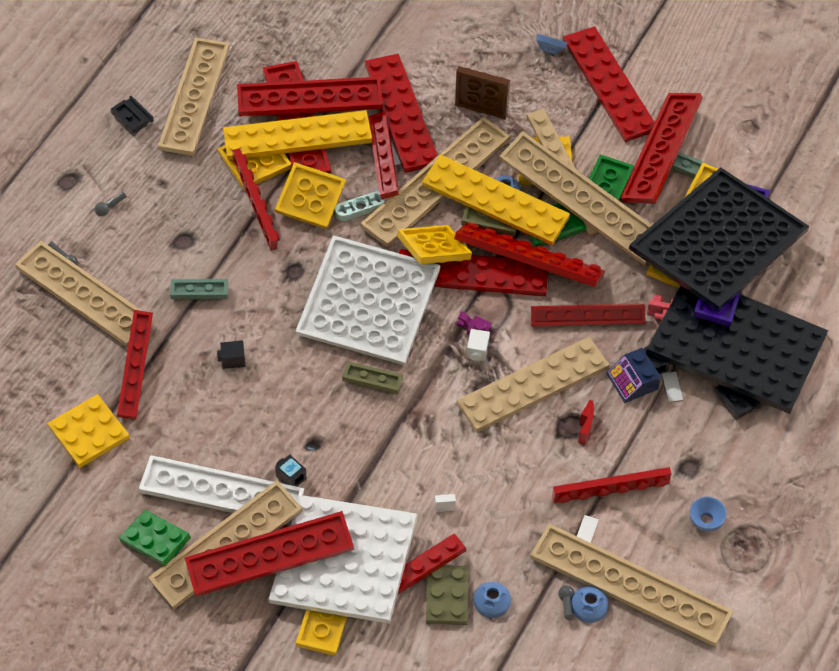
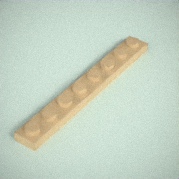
M545 109L527 114V119L540 144L575 169ZM584 222L588 237L599 233Z

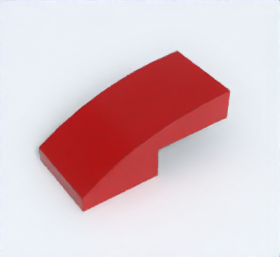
M589 400L581 413L580 425L583 427L579 432L578 442L583 445L586 444L592 429L594 403L592 400Z

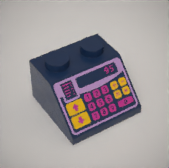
M643 348L625 354L606 372L624 403L659 390L661 376Z

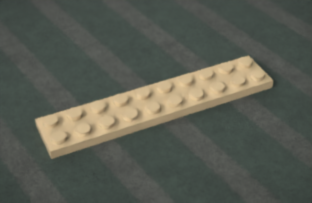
M482 117L446 148L441 155L477 170L510 141V135L485 117ZM439 155L401 187L399 195L390 197L360 223V228L388 248L399 239L397 237L398 229L411 228L446 196L422 186V181Z
M523 131L499 156V160L641 264L646 265L647 262L629 250V245L650 228L652 224Z
M550 523L530 556L532 560L582 584L595 587L603 591L605 595L714 647L719 642L733 614V610Z

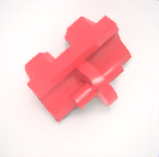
M654 295L653 299L649 301L647 315L654 316V319L662 321L671 303H665L662 296Z

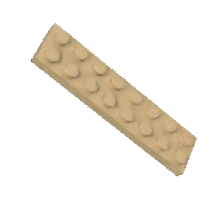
M195 37L158 144L160 151L194 156L230 48L229 43Z
M39 241L15 263V268L128 347L134 310H140L43 241Z
M587 337L457 399V405L477 433L609 369V363L591 338Z
M276 480L174 557L165 567H161L149 576L148 579L174 610L194 595L184 557L279 530L299 515L303 509L282 484Z

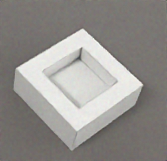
M455 494L435 496V512L455 511Z

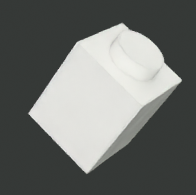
M471 329L467 346L468 359L486 361L490 332Z

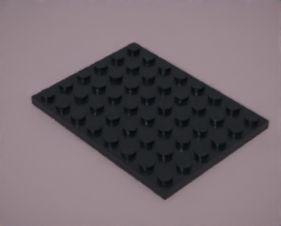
M720 167L629 245V250L719 312L808 231L809 225Z
M680 286L654 334L646 354L790 414L829 330L742 294L739 295L730 327L697 318L693 315L698 297Z

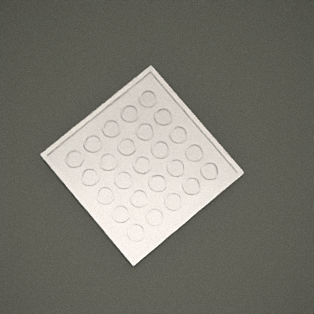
M333 235L296 328V335L405 366L437 280L440 265L435 263L419 264L413 257Z
M300 495L298 504L302 507L303 511L292 519L291 526L343 511L354 550L276 573L269 596V603L390 624L418 518L417 513Z

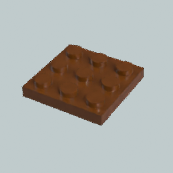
M458 66L456 71L455 106L506 120L509 106L510 80Z

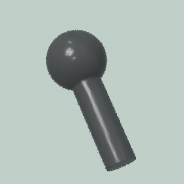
M122 191L107 202L97 203L94 208L95 213L98 216L107 215L111 207L127 196Z
M52 241L48 244V246L76 265L78 264V260L74 255H67Z
M568 585L562 586L559 589L558 595L563 601L565 619L571 620L573 618L571 600L575 592Z

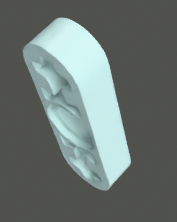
M379 191L339 203L335 208V216L339 221H348L374 212L386 199H381ZM364 204L366 207L363 209L356 208V205Z

